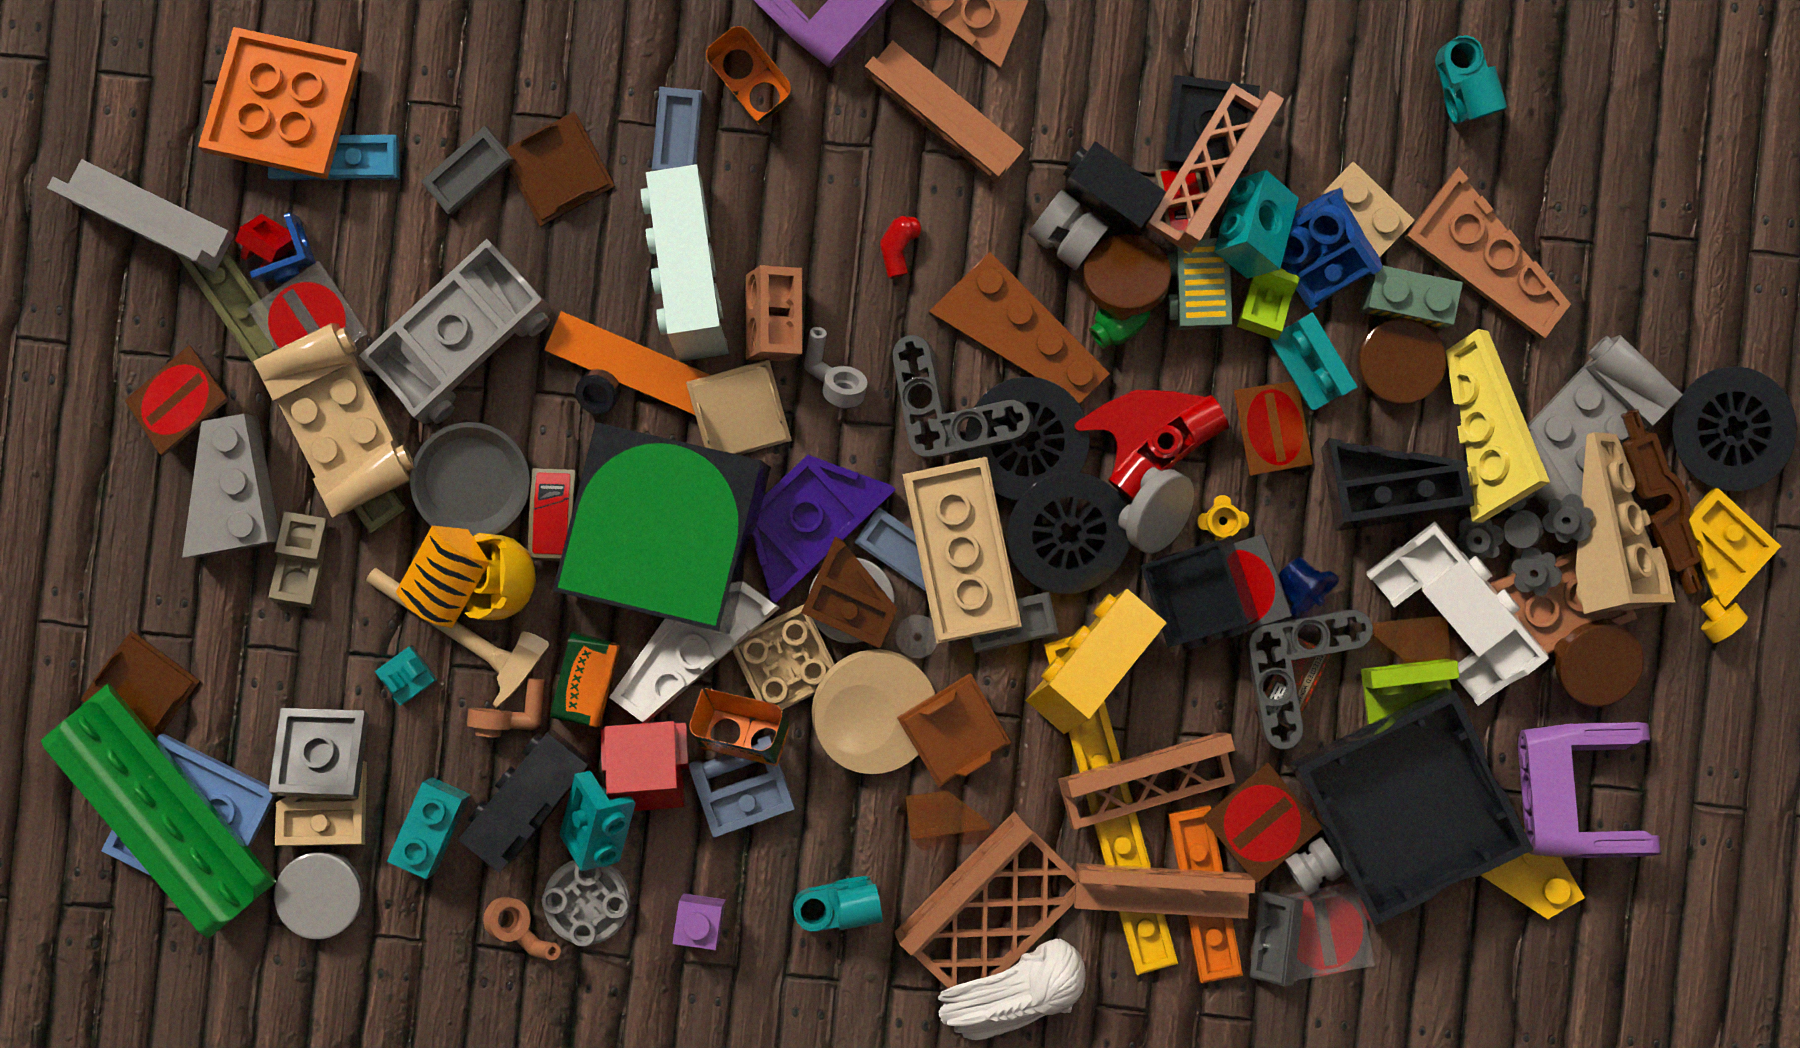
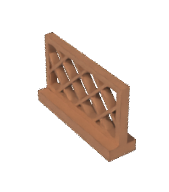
M1014 811L894 933L899 944L911 956L914 955L947 988L959 985L957 983V967L980 966V978L1002 973L1008 970L1074 904L1075 885L1063 897H1048V875H1066L1075 883L1076 872ZM1032 841L1041 850V868H1018V853ZM1048 858L1057 867L1048 868ZM1011 862V869H1004ZM1011 876V898L988 899V884L995 877ZM1018 876H1041V897L1018 898ZM981 892V899H974ZM1041 905V918L1034 927L1017 928L1018 906ZM1048 905H1054V906L1047 912ZM1011 906V928H987L988 907ZM965 907H981V929H957V915ZM951 922V930H943ZM1025 935V936L1017 943V936ZM1011 936L1010 951L1004 957L987 958V937ZM957 937H981V958L957 959ZM934 938H951V959L932 960L923 949ZM987 966H994V967L987 973ZM951 967L950 976L942 968Z

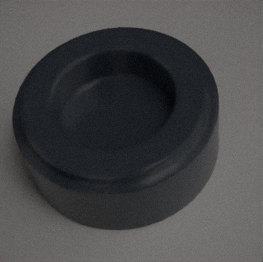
M594 369L585 373L576 385L575 395L578 403L584 410L600 415L613 409L620 399L621 388L618 380L611 373L601 369Z

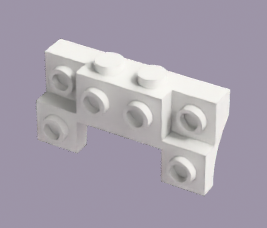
M1435 521L1404 546L1397 547L1367 571V576L1386 595L1394 608L1422 588L1423 593L1469 645L1473 652L1458 663L1459 678L1457 680L1472 696L1478 706L1507 685L1530 674L1549 659L1547 652L1515 614L1521 609L1516 601L1505 589L1497 593L1487 581L1492 577V574L1477 556L1469 560Z

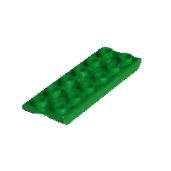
M110 683L106 684L73 714L41 739L47 753L195 929L206 938H211L277 882Z

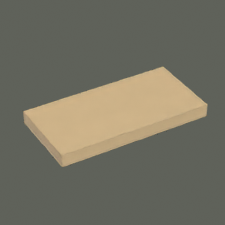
M988 457L902 474L936 642L942 643L1021 627L1022 623Z

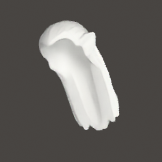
M1049 940L1039 945L1034 952L1021 955L1020 961L1016 965L1002 973L962 983L942 991L938 999L945 1003L939 1010V1017L943 1024L955 1026L954 1031L962 1033L964 1038L980 1040L1021 1028L1045 1015H1053L1060 1012L1071 1013L1073 1004L1080 998L1085 987L1086 971L1083 959L1079 952L1065 940Z

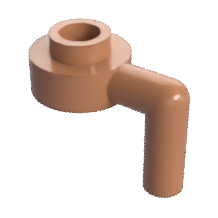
M527 679L524 712H511L491 708H468L467 726L475 728V735L482 737H501V730H536L541 724L545 680Z
M501 897L488 905L483 921L484 927L491 937L506 942L516 941L533 957L556 960L560 956L561 950L558 944L539 940L528 929L530 925V912L522 901L515 898ZM506 911L508 922L501 927L498 918L501 912Z

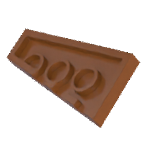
M991 252L978 262L929 311V314L959 330L960 333L982 344L1006 361L1018 366L1031 374L1032 377L1046 379L1061 386L1078 403H1081L1110 374Z

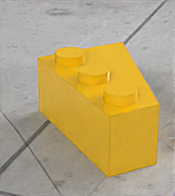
M1125 589L1116 597L1109 593L1093 611V614L1097 616L1094 622L1088 628L1083 625L1067 643L1070 647L1068 652L1062 659L1057 657L1051 662L1041 675L1043 678L1042 682L1025 700L1063 734L1091 718L1167 623L1129 589Z

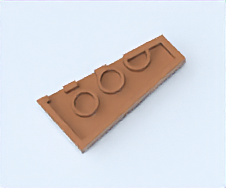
M911 0L1000 68H1002L1029 0Z
M1458 167L1404 238L1540 340L1545 339L1571 303L1536 261L1533 262L1519 245L1521 242L1510 229L1507 230L1492 212L1493 208L1483 196H1479L1467 181L1469 178Z

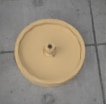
M882 649L860 651L837 662L820 681L812 703L813 728L826 753L841 766L864 774L890 772L908 764L919 755L897 717L935 695V692L923 671L907 657Z

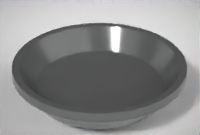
M462 422L444 427L424 442L413 461L414 468L411 469L410 474L412 498L419 513L431 526L468 529L472 536L478 533L497 534L507 528L518 517L526 503L530 487V477L525 457L518 445L507 434L493 426L478 422Z

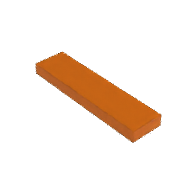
M563 311L560 312L544 349L546 352L588 370L601 369L608 371L619 383L695 415L686 382L710 376L705 372Z
M1210 805L1167 813L1178 869L1223 872L1217 836L1202 819L1211 810ZM1187 915L1199 982L1206 983L1243 976L1232 918Z

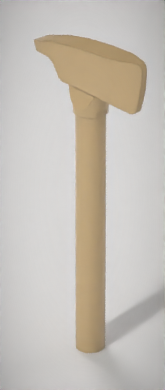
M374 568L368 575L366 582L407 608L396 594L400 583L379 569ZM425 620L487 661L499 674L497 681L500 686V693L493 702L495 708L503 704L522 685L550 645L545 639L523 631L513 652L497 648L458 621H456L453 628H448Z

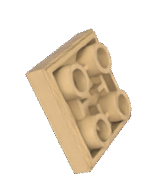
M804 604L758 626L732 649L756 700L774 703L781 710L814 695L824 675L835 665L813 619L801 613Z

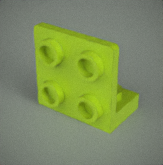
M1445 658L1361 669L1367 724L1379 720L1443 688L1451 689L1450 679L1459 678L1458 661Z

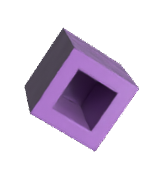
M683 893L678 903L672 944L716 950L720 941L726 899Z

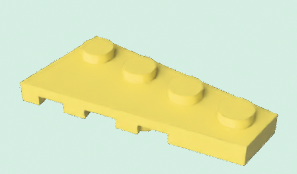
M1477 329L1447 349L1446 357L1453 402L1459 405L1461 425L1457 426L1460 443L1465 444L1468 461L1467 471L1474 499V506H1470L1472 522L1483 523L1547 485L1550 481L1489 331Z

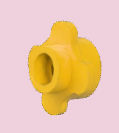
M1226 495L1215 497L1213 506L1209 511L1201 513L1197 518L1198 527L1201 530H1208L1215 537V540L1230 535L1234 536L1240 529L1246 528L1249 523L1247 513L1239 511L1235 506L1231 505V499ZM1220 517H1225L1227 519V523L1225 525H1221L1219 523Z

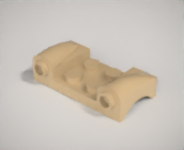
M330 323L253 361L272 400L278 402L315 475L313 481L332 518L343 515L390 490L410 482L411 469L414 468L411 454L405 445H399L353 354L356 351V346L351 335L345 327L340 328L339 324Z

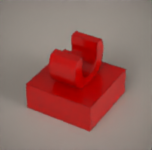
M264 214L258 215L241 226L235 239L237 243L243 246L241 258L247 260L254 254H257L263 258L261 267L278 262L280 257L291 251L294 247L289 230Z

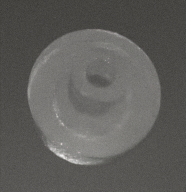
M912 615L905 618L898 626L896 632L897 644L906 655L913 658H922L931 654L937 647L938 643L936 642L933 622L930 618L923 615ZM915 633L922 635V638L918 641L913 637Z

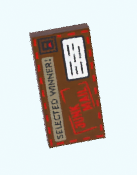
M1298 637L1299 644L1303 648L1312 649L1316 647V645ZM1332 653L1291 660L1301 716ZM1282 659L1277 662L1275 667H1283ZM1272 674L1263 690L1264 694L1270 699L1281 697L1286 690L1285 680L1278 674ZM1290 703L1282 706H1266L1267 714L1271 711L1276 712L1278 723L1293 730L1292 724L1284 722L1281 709L1290 710ZM1256 705L1253 711L1258 713Z

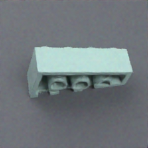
M695 164L646 172L648 188H643L640 191L644 214L652 215L653 228L646 229V238L649 253H657L658 268L651 269L655 295L662 294L664 308L656 310L660 334L668 335L679 362L729 354L727 339L724 336L719 319L723 318L717 284L714 283L713 278L716 277L717 273L712 246L708 242V238L711 235L703 183L698 166Z

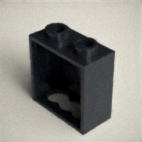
M1096 141L1088 151L1080 147L1063 174L1068 178L1064 191L1125 234L1136 235L1167 193Z
M1231 535L1154 559L1141 565L1156 614L1167 622L1162 628V632L1168 648L1182 644L1184 651L1194 649L1209 643L1207 636L1222 632L1224 639L1249 631L1247 624L1259 617Z

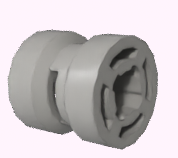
M1321 837L1309 844V855L1305 852L1302 854L1294 853L1284 860L1293 878L1306 896L1319 889V884L1323 882L1322 877L1334 881L1344 875L1336 857Z

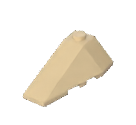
M1593 432L1586 435L1581 498L1584 501V507L1590 508L1594 513V517L1589 522L1591 527L1590 535L1587 539L1578 541L1575 569L1578 582L1576 592L1578 600L1583 606L1584 614H1608L1675 602L1665 556L1661 547L1653 548L1644 527L1649 525L1651 520L1647 510H1641L1634 501L1631 492L1635 488V479L1617 434Z

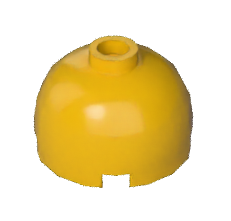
M478 533L473 537L490 563L466 603L469 612L465 614L469 618L482 620L505 619L521 611L529 602L536 584L534 563L529 551L515 539L502 535Z

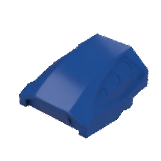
M1341 187L1325 193L1295 211L1282 264L1285 271L1300 277L1296 290L1310 310L1371 273L1374 275L1382 269L1383 266L1378 254L1364 235L1359 223L1343 199Z

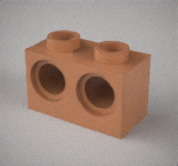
M760 265L746 274V360L769 359L770 361L787 362L802 354V268Z

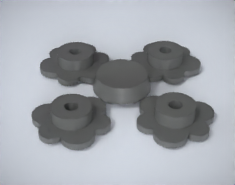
M1537 491L1508 507L1515 512L1507 517L1504 528L1493 524L1491 518L1483 523L1472 522L1471 517H1465L1460 521L1458 529L1461 535L1457 537L1456 545L1460 549L1466 550L1465 553L1469 560L1474 556H1477L1481 561L1486 557H1497L1500 554L1499 545L1504 542L1505 538L1516 548H1526L1521 554V559H1516L1512 563V571L1517 574L1514 584L1521 592L1533 590L1536 595L1543 596L1548 592L1549 587L1557 586L1562 580V572L1555 566L1557 561L1555 555L1552 553L1543 554L1539 548L1533 547L1541 540L1543 527L1550 533H1556L1557 540L1562 543L1570 541L1571 538L1583 541L1591 533L1589 522L1593 519L1594 513L1590 508L1584 507V501L1579 495L1568 494L1562 500L1553 499L1549 502V512L1543 517L1541 522L1534 513L1521 510L1525 507L1527 498H1532ZM1564 517L1570 518L1571 522H1566ZM1477 536L1482 538V542L1477 540ZM1532 570H1536L1538 575H1534Z

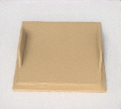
M769 359L686 382L704 447L742 455L792 441Z

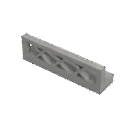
M81 159L68 184L52 177L47 186L49 190L67 201L214 273L234 237V234L83 159Z

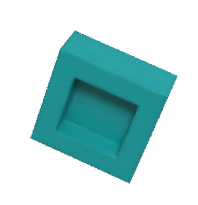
M413 645L404 649L375 671L399 706L404 705L438 680Z

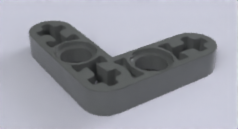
M907 335L895 344L893 362L906 431L911 449L916 454L927 459H936L1018 441L1025 438L1031 432L1033 427L1032 413L1023 403L1016 400H1005L946 414L932 346L926 340L916 335ZM914 345L918 350L924 351V356L917 358L918 369L923 374L929 372V377H914L907 381L906 376H915L912 363L904 360V355L909 354L910 346ZM920 385L928 386L933 393L931 403L923 409H917L911 403V393ZM1011 409L1016 414L1023 416V421L1017 423L1016 431L1012 432L1011 428L1006 425L994 427L997 436L991 437L992 426L986 416L987 414L992 413L994 421L1007 419L1009 416L1008 411ZM936 413L937 419H928L930 430L940 434V439L933 442V449L929 450L928 446L919 443V438L926 436L925 425L920 420L915 423L914 417H929ZM968 418H977L982 424L980 437L971 442L964 441L960 435L961 424Z
M1341 610L1264 624L1255 627L1249 632L1246 639V650L1260 728L1264 739L1270 745L1279 749H1289L1294 747L1303 735V723L1291 660L1357 649L1364 646L1370 641L1373 634V625L1365 613L1358 610ZM1352 617L1354 623H1361L1362 631L1355 633L1356 640L1351 641L1349 635L1332 636L1336 644L1329 646L1330 632L1325 623L1326 620L1331 619L1330 628L1346 626L1348 624L1347 618ZM1307 624L1315 625L1321 634L1319 644L1312 649L1303 648L1298 641L1299 630ZM1267 632L1269 638L1277 639L1278 646L1271 648V656L1274 662L1282 659V668L1268 667L1259 671V663L1268 664L1265 651L1257 650L1256 642H1260L1263 639L1262 633ZM1272 674L1280 675L1286 683L1284 694L1277 699L1268 698L1263 691L1265 679ZM1290 703V710L1281 709L1284 722L1292 724L1293 730L1286 733V740L1281 741L1280 736L1271 733V728L1278 726L1277 713L1271 711L1267 714L1266 706H1282Z

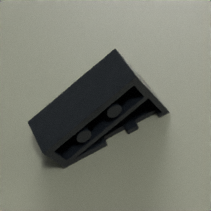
M1328 438L1321 447L1335 531L1463 513L1474 503L1466 461L1416 452L1404 453L1386 450L1383 447L1374 445L1350 444L1333 438Z
M555 730L547 732L544 737L537 733L522 751L527 756L517 769L511 766L502 775L495 785L499 791L489 803L483 800L468 819L471 822L470 826L458 839V841L499 873L517 858L568 794L572 787L574 775L585 772L593 762Z

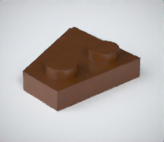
M835 537L801 613L880 648L898 608L842 539Z

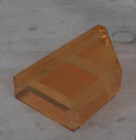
M1443 615L1371 622L1373 625L1372 635L1405 662L1451 658L1448 625Z
M949 790L905 795L911 839L990 829L988 820Z

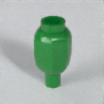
M1101 308L1096 313L1095 324L1089 328L1090 334L1103 349L1109 345H1122L1146 326L1150 318V310L1132 315L1127 320H1117L1111 317L1108 311Z

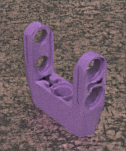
M791 0L754 1L792 39L830 68L843 58L895 0H828L811 19Z
M1641 722L1564 724L1520 731L1518 754L1524 827L1533 848L1529 854L1561 858L1644 857L1661 854L1660 836L1651 835L1646 831L1579 832L1572 751L1626 750L1632 745L1649 743V724Z

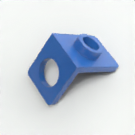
M291 212L284 214L297 255L250 271L252 279L259 282L274 279L275 283H282L300 276V269L316 264L301 219Z

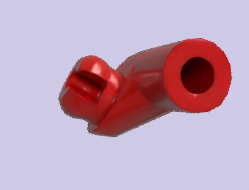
M899 216L894 219L880 241L888 279L908 274L903 250L910 240L918 238L921 233V224L913 216Z

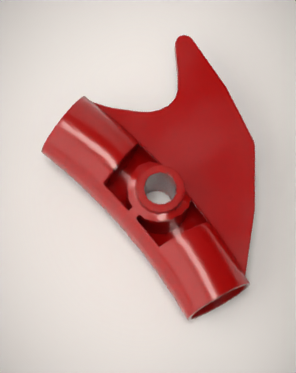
M1133 390L1103 404L1074 424V428L1077 431L1105 430L1114 436L1117 445L1114 468L1108 481L1120 493L1133 501L1141 489V480L1146 471L1153 467L1161 471L1172 469L1199 446L1229 429V424L1221 406L1212 395L1203 397L1175 391ZM1160 435H1164L1168 440L1166 449H1162L1158 444Z

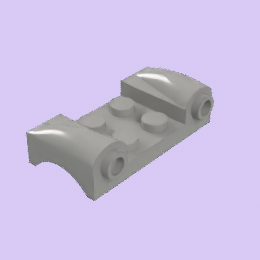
M486 239L359 356L392 389L415 419L424 424L430 422L438 424L447 419L455 409L453 403L457 396L452 390L514 333L519 337H523L527 334L535 336L542 332L550 322L548 315L551 312V307L497 247Z
M1621 335L1612 338L1608 336L1602 338L1588 353L1592 358L1527 424L1550 483L1538 489L1534 495L1547 513L1549 512L1548 504L1553 499L1562 500L1568 494L1582 496L1587 434L1593 432L1617 434L1623 448V443L1630 439L1621 418L1623 413L1639 409L1646 429L1649 426H1653L1683 395Z

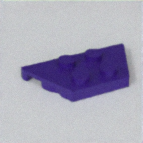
M807 455L764 495L757 526L752 533L772 601L777 603L826 557L835 537L844 540L896 489L890 484L811 455Z

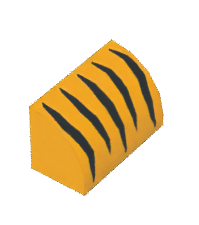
M432 525L398 586L396 594L408 609L422 619L438 626L453 628L490 562L468 529Z

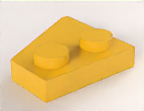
M1712 488L1690 512L1688 523L1701 556L1700 565L1713 598L1715 597L1722 607H1726L1777 552L1781 545L1719 488Z
M1527 852L1480 875L1546 919H1550L1585 898L1561 857L1531 855Z

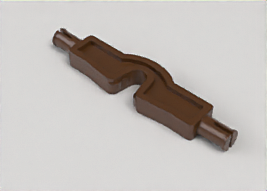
M1639 409L1627 411V413L1621 415L1630 439L1623 443V449L1635 479L1636 494L1642 499H1651L1663 495L1665 498L1664 507L1649 517L1651 523L1648 527L1658 547H1661L1668 570L1678 572L1684 593H1695L1703 588L1694 564L1701 561V556L1688 523L1690 500L1687 490L1682 481L1669 470L1657 434L1646 433Z

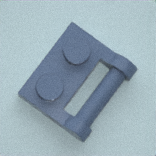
M770 735L758 739V744L751 746V748L765 750L772 745L773 740ZM724 755L704 763L700 759L689 764V769L713 838L795 809L780 762L778 766L765 764L768 772L712 791L709 782L710 778L756 763V761Z

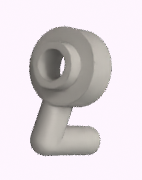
M813 327L809 333L804 361L805 370L824 383L823 395L833 405L840 408H849L861 404L865 398L867 388L865 375L852 367L837 366L832 368L824 363L822 358L827 332L821 327Z

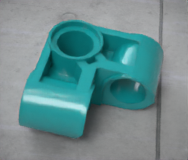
M1468 35L1458 36L1439 49L1435 58V66L1443 88L1445 106L1454 124L1478 119L1508 108L1496 66H1487L1483 48L1479 41ZM1453 48H1458L1465 52L1468 61L1466 68H1459L1453 64L1451 60Z
M870 876L852 877L831 884L808 887L801 890L793 901L795 919L807 931H820L839 927V930L883 923L877 886L873 884ZM809 899H818L825 905L823 914L814 920H809L801 914L802 905Z

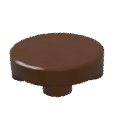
M1118 234L1100 241L1089 252L1084 264V286L1090 298L1099 307L1108 311L1111 317L1117 320H1127L1132 315L1141 314L1153 309L1164 299L1169 291L1171 267L1167 255L1155 242L1135 234Z
M1395 318L1377 325L1366 334L1358 352L1357 365L1360 378L1370 395L1391 404H1409L1427 397L1437 388L1445 372L1446 355L1440 338L1429 326L1412 319Z
M1604 618L1585 623L1574 629L1567 637L1561 638L1554 647V656L1556 657L1555 671L1561 687L1572 698L1584 705L1601 707L1622 700L1635 688L1642 675L1644 656L1639 641L1627 629L1610 619Z

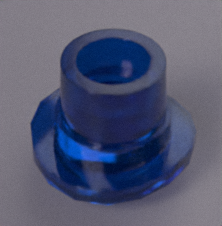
M1302 557L1294 559L1278 575L1284 592L1293 603L1291 612L1295 619L1299 618L1315 604L1319 607L1322 606L1326 601L1324 597L1339 582V577L1334 572L1326 571L1321 573L1319 570H1315Z

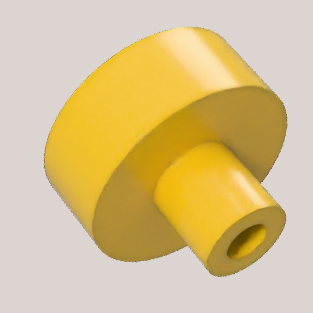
M1714 597L1701 606V609L1709 617L1702 625L1701 630L1712 643L1726 639L1741 628L1748 619V616L1737 603H1731L1726 607H1722Z

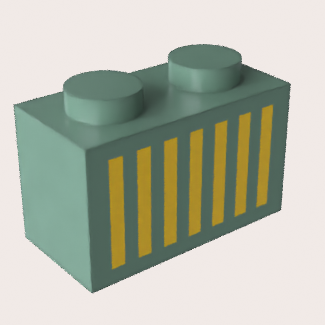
M1218 238L1200 240L1191 254L1175 244L1172 245V251H1166L1171 267V277L1174 279V294H1168L1167 314L1169 320H1175V330L1227 328L1232 325L1230 264L1214 252Z
M1383 266L1376 274L1373 275L1371 273L1366 276L1359 312L1390 319L1407 318L1420 321L1429 327L1444 329L1455 323L1463 282Z

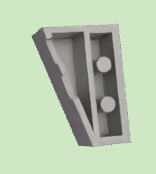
M239 414L201 421L182 558H198L277 543L279 527L258 416Z

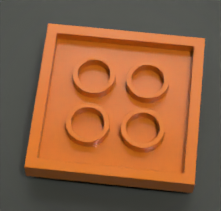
M233 27L198 147L203 153L328 179L361 58L357 53Z

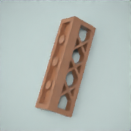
M893 40L877 59L873 56L865 65V76L995 184L1002 179L1024 152L1022 146Z
M1232 83L1146 227L1191 254L1273 120L1284 98L1269 90L1261 101ZM1232 100L1255 112L1249 123L1231 125L1227 108ZM1221 120L1223 128L1215 130ZM1242 133V135L1236 143L1234 134ZM1226 136L1230 155L1227 158L1211 161L1206 145L1207 141ZM1201 155L1202 163L1194 164L1198 156ZM1222 167L1218 175L1215 177L1213 169ZM1205 171L1210 187L1206 193L1190 196L1185 181L1187 174ZM1179 189L1182 198L1173 199ZM1201 202L1194 213L1192 204ZM1184 206L1189 223L1183 233L1160 220L1166 209Z
M1218 732L1059 778L1058 782L1071 829H1079L1235 783L1228 757L1229 752L1235 751L1231 734ZM1216 756L1221 772L1220 777L1205 780L1193 773L1199 761ZM1174 768L1183 773L1175 790L1165 792L1153 785L1160 772ZM1190 778L1198 782L1196 784L1186 786ZM1135 780L1143 785L1134 802L1125 804L1113 797L1119 784ZM1149 790H1152L1158 794L1146 798ZM1095 792L1103 797L1095 813L1079 817L1074 797ZM1109 801L1118 805L1117 807L1105 810Z
M1076 863L1074 908L1248 919L1249 893H1255V879L1248 873Z

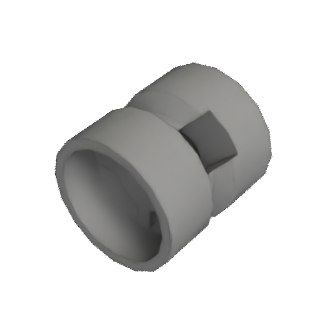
M1061 190L1041 214L1028 235L1046 249L1054 246L1057 249V258L1076 271L1109 226L1091 212L1082 214L1080 212V203Z

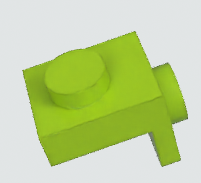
M1282 268L1252 277L1247 288L1237 327L1278 340L1283 331L1290 301L1298 286L1300 277L1288 273Z

